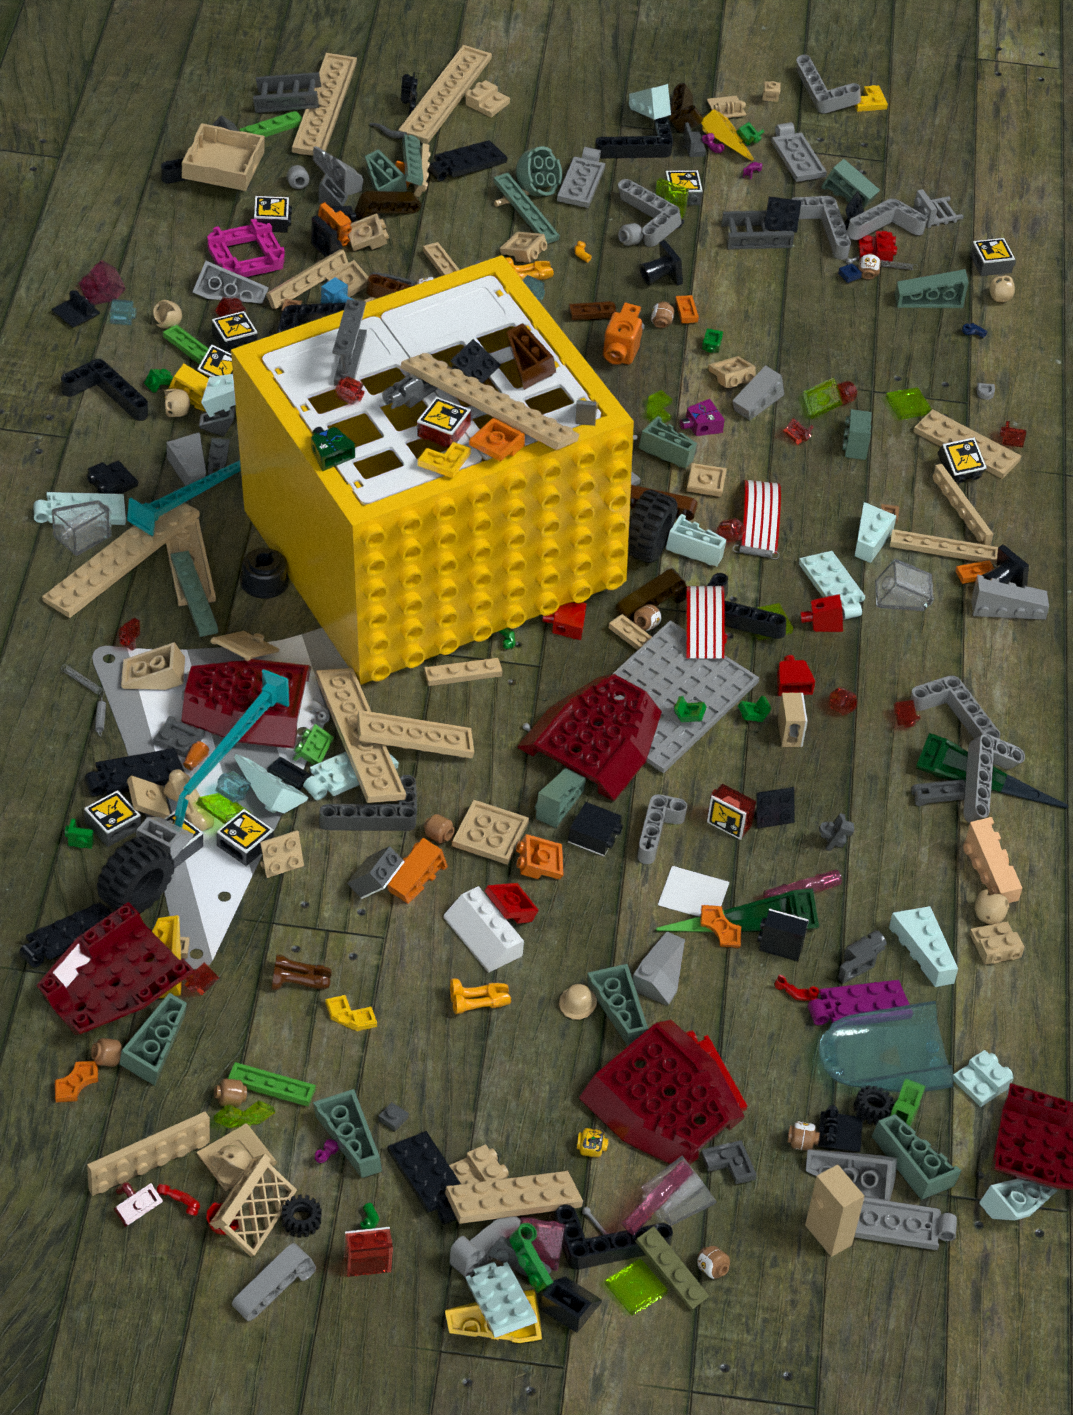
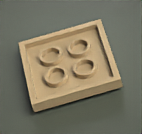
M473 800L452 841V846L508 865L517 843L520 841L529 823V818Z

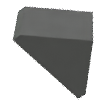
M326 173L319 184V203L323 204L326 202L327 205L333 207L344 206L348 196Z
M577 400L576 424L595 426L599 403Z
M234 406L230 407L231 410L226 412L224 409L215 412V416L209 417L207 412L200 415L199 427L224 437L234 420Z

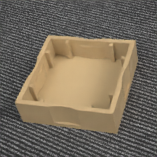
M201 123L194 137V142L182 161V178L246 191L264 154L265 136L232 131Z

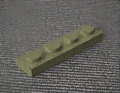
M654 1226L636 1239V1243L690 1311L709 1298L707 1292Z

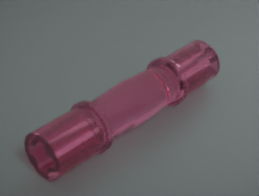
M837 869L816 874L815 877L802 879L788 885L782 884L781 886L765 890L763 893L764 899L792 890L813 888V892L818 890L824 891L825 889L841 885L842 877Z
M680 1161L668 1175L663 1177L664 1180L650 1192L641 1204H637L636 1208L622 1221L623 1227L630 1234L635 1235L648 1220L652 1219V1215L675 1191H679L680 1187L693 1174L692 1169L685 1162Z

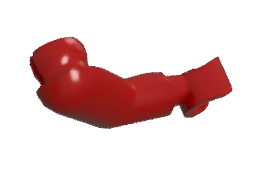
M778 975L774 983L776 989H785L787 994L798 1001H812L817 999L819 995L817 987L811 986L809 989H798L793 984L787 983L783 975Z
M159 1184L156 1191L159 1195H169L172 1199L188 1205L186 1213L197 1216L200 1203L195 1198L178 1189H170L171 1186L166 1184Z

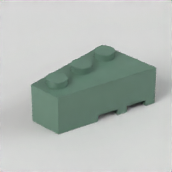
M845 159L833 167L821 186L824 190L829 189L833 191L836 196L841 195L847 198L846 201L848 202L859 191L860 198L863 201V209L875 199L880 191Z

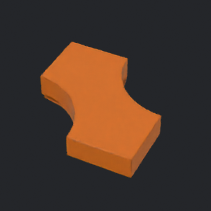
M701 905L700 926L706 927L716 934L720 947L740 948L741 926L732 924L725 918L722 906Z
M95 1061L75 1062V1067L68 1076L55 1080L56 1103L77 1101L78 1095L84 1087L98 1082V1068Z

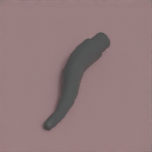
M370 123V126H376L385 135L394 139H401L404 137V134L407 135V132L392 131L382 124Z

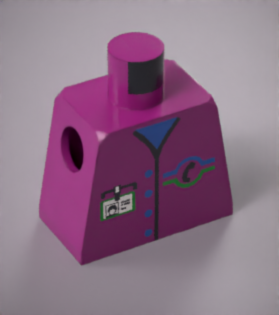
M707 399L687 408L686 418L680 419V427L682 430L690 428L696 436L723 433L725 419L711 399Z

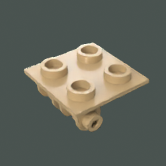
M737 96L707 99L711 110L715 109L727 118L746 116L743 109L746 107V103L739 100Z
M298 830L260 842L263 861H260L262 869H265L266 878L304 866Z

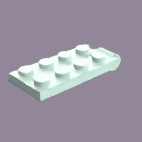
M47 492L48 501L37 500L33 504L34 520L38 523L47 521L49 523L125 525L126 523L124 494Z
M833 551L799 558V565L823 598L840 594L843 620L862 615V608L859 602L865 600V595Z
M344 752L311 766L310 772L314 776L309 777L304 782L303 787L318 801L323 799L328 791L333 796H336L360 784L349 757ZM390 754V757L396 769L398 768L399 762Z
M495 1262L473 1269L474 1277L466 1276L467 1284L495 1338L537 1323L536 1314L508 1262L503 1263L504 1266L499 1267L496 1266Z

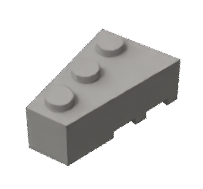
M765 365L733 399L734 411L748 420L753 419L784 396L782 375Z
M200 432L167 442V459L185 486L206 477Z

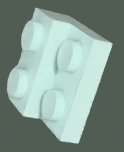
M984 1050L971 1058L967 1066L953 1074L952 1080L982 1107L1006 1091L1014 1077L1008 1067L1003 1068L998 1063V1058L995 1054H989Z

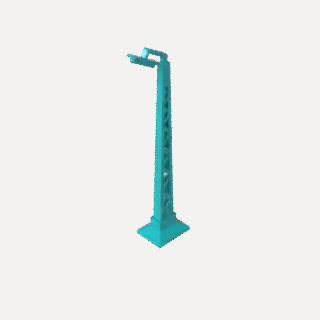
M240 460L149 504H141L133 498H129L127 521L153 536L155 521L161 515L241 471Z
M264 669L262 670V693L183 787L184 790L179 795L175 811V825L181 828L183 826L189 802L185 797L192 793L270 706L273 707L275 703L286 707L289 706L288 678Z

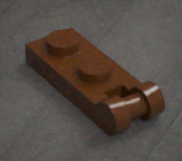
M611 301L569 304L568 308L571 320L611 319L612 314L617 312L615 310V303Z

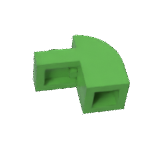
M906 1078L890 1116L897 1115L911 1127L926 1086Z

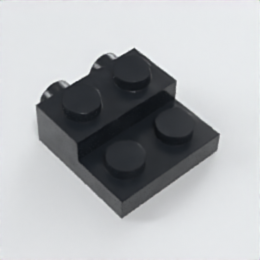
M318 215L312 217L311 244L325 257L342 249V243L337 240L336 231Z
M119 460L109 465L101 462L88 468L87 480L97 488L99 494H122L138 487V480Z

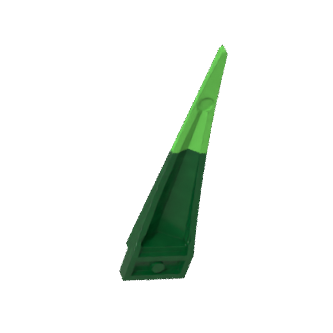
M813 888L792 890L723 910V914L729 922L741 926V932H760L762 930L760 929L762 918H767L769 909L808 919L807 930L819 928ZM700 917L661 926L655 930L658 932H713L706 927L700 926Z

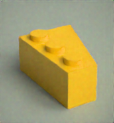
M183 364L174 375L169 389L185 391L189 396L190 404L195 405L196 409L206 412L201 402L209 378Z

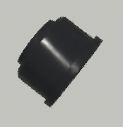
M259 548L246 554L242 562L240 585L248 595L260 599H269L279 596L287 589L289 584L287 561L281 553L270 548Z

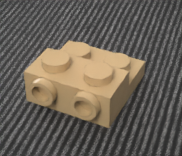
M486 80L482 83L478 82L473 90L469 89L465 95L467 106L490 118L510 103L509 97L498 92V86Z
M377 213L351 223L352 231L349 233V238L354 251L369 245L373 250L387 244L386 239H389V235L385 229L386 225L383 218L380 219Z
M516 232L499 249L502 255L515 256L517 262L530 263L533 259L538 258V254L547 249V242L544 234Z
M739 356L708 364L709 371L717 376L718 383L725 388H732L740 383H749L756 376L755 366Z
M1008 921L970 930L969 934L984 965L1022 957L1025 947L1018 933L1012 931Z
M486 1144L467 1152V1158L449 1165L461 1184L507 1179L509 1176L506 1166L498 1163L496 1151L493 1148L489 1149Z

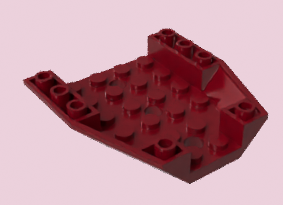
M257 659L191 666L184 692L181 722L225 738L262 693V670L264 669L288 678L289 706L286 707L275 703L273 707L270 706L237 743L294 749L297 738L298 718L306 681L309 682L311 666Z
M615 674L600 676L549 707L517 748L533 757L538 751L597 783L598 793L615 801L646 763L662 711L649 694L640 687ZM621 695L624 699L617 700L614 697ZM600 721L603 725L595 726L593 723ZM573 748L581 749L579 753H574L571 750Z
M127 902L77 937L36 986L59 1018L75 1035H79L144 1009L193 974L195 970L183 958L179 960L144 924L139 912ZM149 958H154L153 961L146 962ZM120 982L118 986H112L114 983ZM80 1007H85L82 1011H77Z
M672 1020L656 1022L599 1070L579 1097V1100L623 1142L682 1171L699 1158V1150L725 1127L730 1131L745 1118L716 1061ZM641 1060L646 1063V1066L637 1068L634 1063ZM670 1088L676 1093L673 1096H667L664 1094V1091ZM696 1117H702L705 1119V1123L698 1125L693 1120Z
M1010 1083L1000 1115L991 1170L1050 1189L1073 1191V1103Z

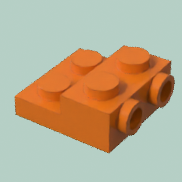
M326 202L321 204L318 216L336 231L337 240L342 243V246H346L350 241L348 235L352 231L350 226L351 220L342 211L335 213Z
M492 418L469 439V445L501 462L507 455L514 456L525 446V434Z
M528 834L517 843L516 852L520 853V857L517 860L516 866L520 868L521 875L539 879L541 875L559 880L562 878V844Z

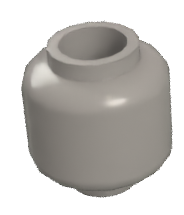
M295 165L287 171L286 177L292 188L300 190L308 185L309 175L304 167Z
M631 223L620 228L618 237L623 245L631 246L642 241L643 233L638 224Z

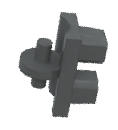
M839 813L834 822H823L819 826L821 837L827 840L826 850L831 851L834 846L843 848L846 843V835L851 836L854 833V823L846 821L845 814Z

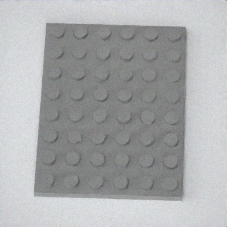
M669 621L613 673L645 690L662 711L646 761L662 773H665L759 682L758 676L725 655L724 658H687V631L672 621ZM621 695L614 697L617 700L624 699ZM679 696H683L687 703H705L707 708L702 721L681 722L674 712V706ZM598 721L594 722L593 725L601 726L603 723Z

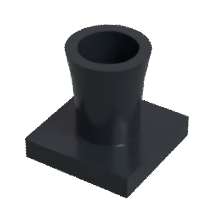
M665 240L659 242L660 258L639 264L640 274L644 282L650 286L658 279L669 275L677 286L683 284L681 258Z
M1002 544L998 547L997 566L981 576L987 580H991V578L998 579L1000 583L1004 584L1009 582L1015 583L1017 587L1023 588L1028 584L1029 564Z

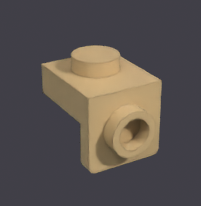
M765 81L762 100L778 102L780 83Z

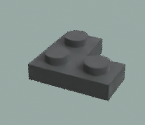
M742 1140L701 1150L700 1155L708 1172L728 1167L735 1184L756 1180V1172Z

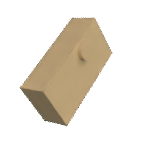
M838 1164L817 1175L805 1226L831 1257L852 1246L865 1197Z

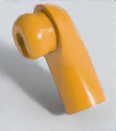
M578 241L574 247L575 255L588 263L592 256L585 252L586 244Z

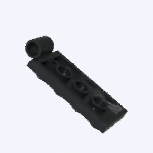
M488 140L435 154L434 159L436 162H432L429 165L428 171L438 181H443L448 176V173L452 177L507 163L508 157Z
M175 748L95 762L98 772H89L85 775L84 781L90 795L97 797L102 795L105 789L108 795L117 790L120 793L130 792L127 781L130 776L163 786L169 782V774L173 770L179 769L184 773L185 771Z
M99 902L66 918L57 920L48 926L39 928L26 935V939L30 943L21 947L19 955L30 966L34 968L39 967L44 961V956L50 960L65 953L77 937L113 912Z
M424 1131L388 1145V1153L426 1212L429 1213L437 1210L438 1217L443 1225L456 1221L457 1218L445 1191L446 1186L461 1185L428 1132Z

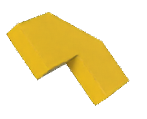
M346 995L325 999L331 1020L355 1031L377 1027L372 1007L351 1011Z

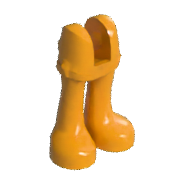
M510 257L505 258L523 281L530 279L546 280L554 275L549 261H535L526 265H514Z
M454 978L450 980L451 1002H453L454 1014H462L465 1011L481 1007H502L511 1003L507 984L489 983L484 986L465 988L462 987L459 979ZM475 997H484V998H478V999H470V998H475Z

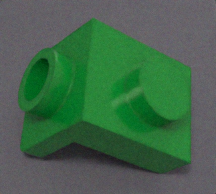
M748 122L738 128L736 132L749 146L752 143L757 144L762 139L761 136L764 130L762 129L757 132L751 123Z
M707 328L702 342V349L709 353H719L723 331Z
M150 369L144 384L153 393H156L160 385H170L173 376L167 369Z
M679 696L674 706V712L681 722H700L703 719L707 706L704 702L687 703L683 696Z
M761 696L756 703L741 701L738 704L742 717L748 721L763 722L772 710L765 696Z
M72 818L70 825H66L65 828L68 846L92 849L94 843L93 830L76 828V819Z

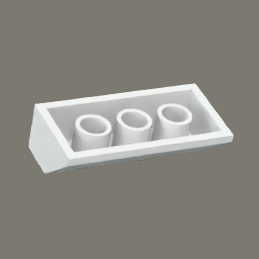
M479 886L461 894L444 914L443 918L488 973L522 957L524 940Z

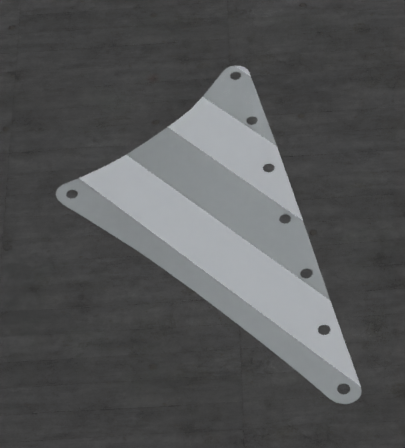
M323 628L287 639L267 642L279 648V652L252 659L311 666L309 682L306 681L297 730L300 727L310 729L314 724L323 729L324 724L320 723L317 719L318 713L310 709L313 701H317L328 708L315 677L316 670L344 669L349 667ZM116 646L97 648L92 656L93 663L125 743L128 756L166 750L154 745L153 739L165 725L169 716L181 722L184 701L181 699V696L183 695L182 691L186 688L191 666L242 661L244 657L224 647L180 650L185 656L184 682L182 685L167 690L123 689L121 687L123 659L153 649ZM111 654L114 655L115 661L106 663L103 661V657ZM172 728L173 731H176L180 734H183L190 738L194 737L178 729ZM205 731L201 742L209 747V755L192 771L186 769L183 765L186 758L178 755L185 773L190 778L193 777L224 739L223 737ZM297 733V738H296L295 746H296L300 741H302V738H300V735H298V733ZM236 743L196 787L205 810L214 817V826L202 831L203 847L174 869V874L171 875L172 880L168 883L167 889L164 892L169 915L179 916L180 937H190L188 959H183L193 969L206 968L213 961L262 857L261 854L249 865H243L217 846V831L243 809L274 830L282 815L281 812L276 811V813H272L265 809L266 805L258 799L234 756L238 754L249 758L265 768L267 772L268 767L279 757L304 769L307 761L302 757L296 761L293 760L296 752L292 748ZM234 782H237L238 784L243 786L245 790L243 791L242 789L234 785ZM166 797L171 814L176 811L178 802ZM145 813L146 818H147V817H155V816H152V815H149V814H146V813ZM223 891L231 894V899L222 902L218 899V894ZM193 949H200L203 952V956L200 959H193L190 956V952Z

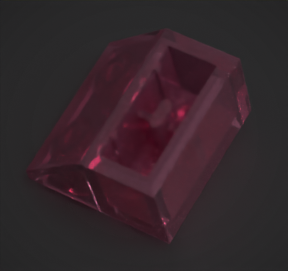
M103 260L95 265L79 282L86 299L94 305L115 301L126 290L116 268Z
M521 1217L520 1225L530 1223L537 1231L536 1239L531 1243L541 1261L547 1264L551 1270L558 1271L565 1224Z

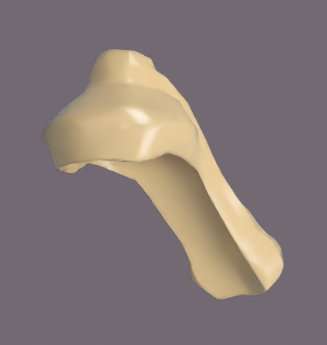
M179 769L173 770L169 774V782L163 789L164 795L178 802L179 795L184 790L183 787L191 779L189 775ZM195 788L190 795L185 797V799L189 800L185 815L190 823L201 831H205L214 826V817L205 810L203 801Z

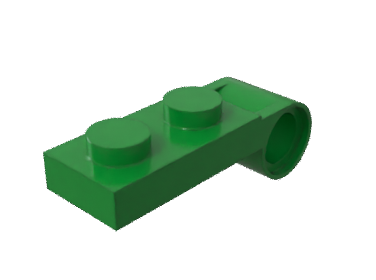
M523 1223L510 1234L509 1241L516 1252L519 1265L524 1269L529 1278V1283L539 1293L549 1287L553 1281L531 1243L537 1236L535 1227L530 1223Z

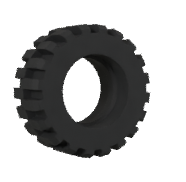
M651 489L641 494L629 517V556L648 563L655 562L661 556L663 549L667 545L669 532L676 520L678 504L673 497Z
M139 836L132 838L131 841L123 843L122 847H118L115 853L108 858L106 865L102 867V873L98 876L97 891L99 897L115 911L129 902L141 914L146 908L149 909L155 901H158L160 895L167 889L168 883L171 882V875L174 874L175 866L172 855L150 837Z

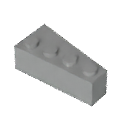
M977 575L971 598L973 616L1046 620L1049 609L1047 591L1028 586L1021 588L1017 587L1015 583L1009 582L1004 584L1000 583L998 579L991 578V580H987L983 576Z

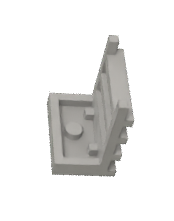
M923 189L917 190L916 198L914 199V209L928 218L927 228H931V225L934 224L936 226H939L940 223L946 225L949 221L956 223L958 219H963L962 214L956 215L948 205L947 201L951 199L949 196L930 200ZM938 203H940V205L943 207V209L946 211L949 217H947V215L944 213V211L941 209Z

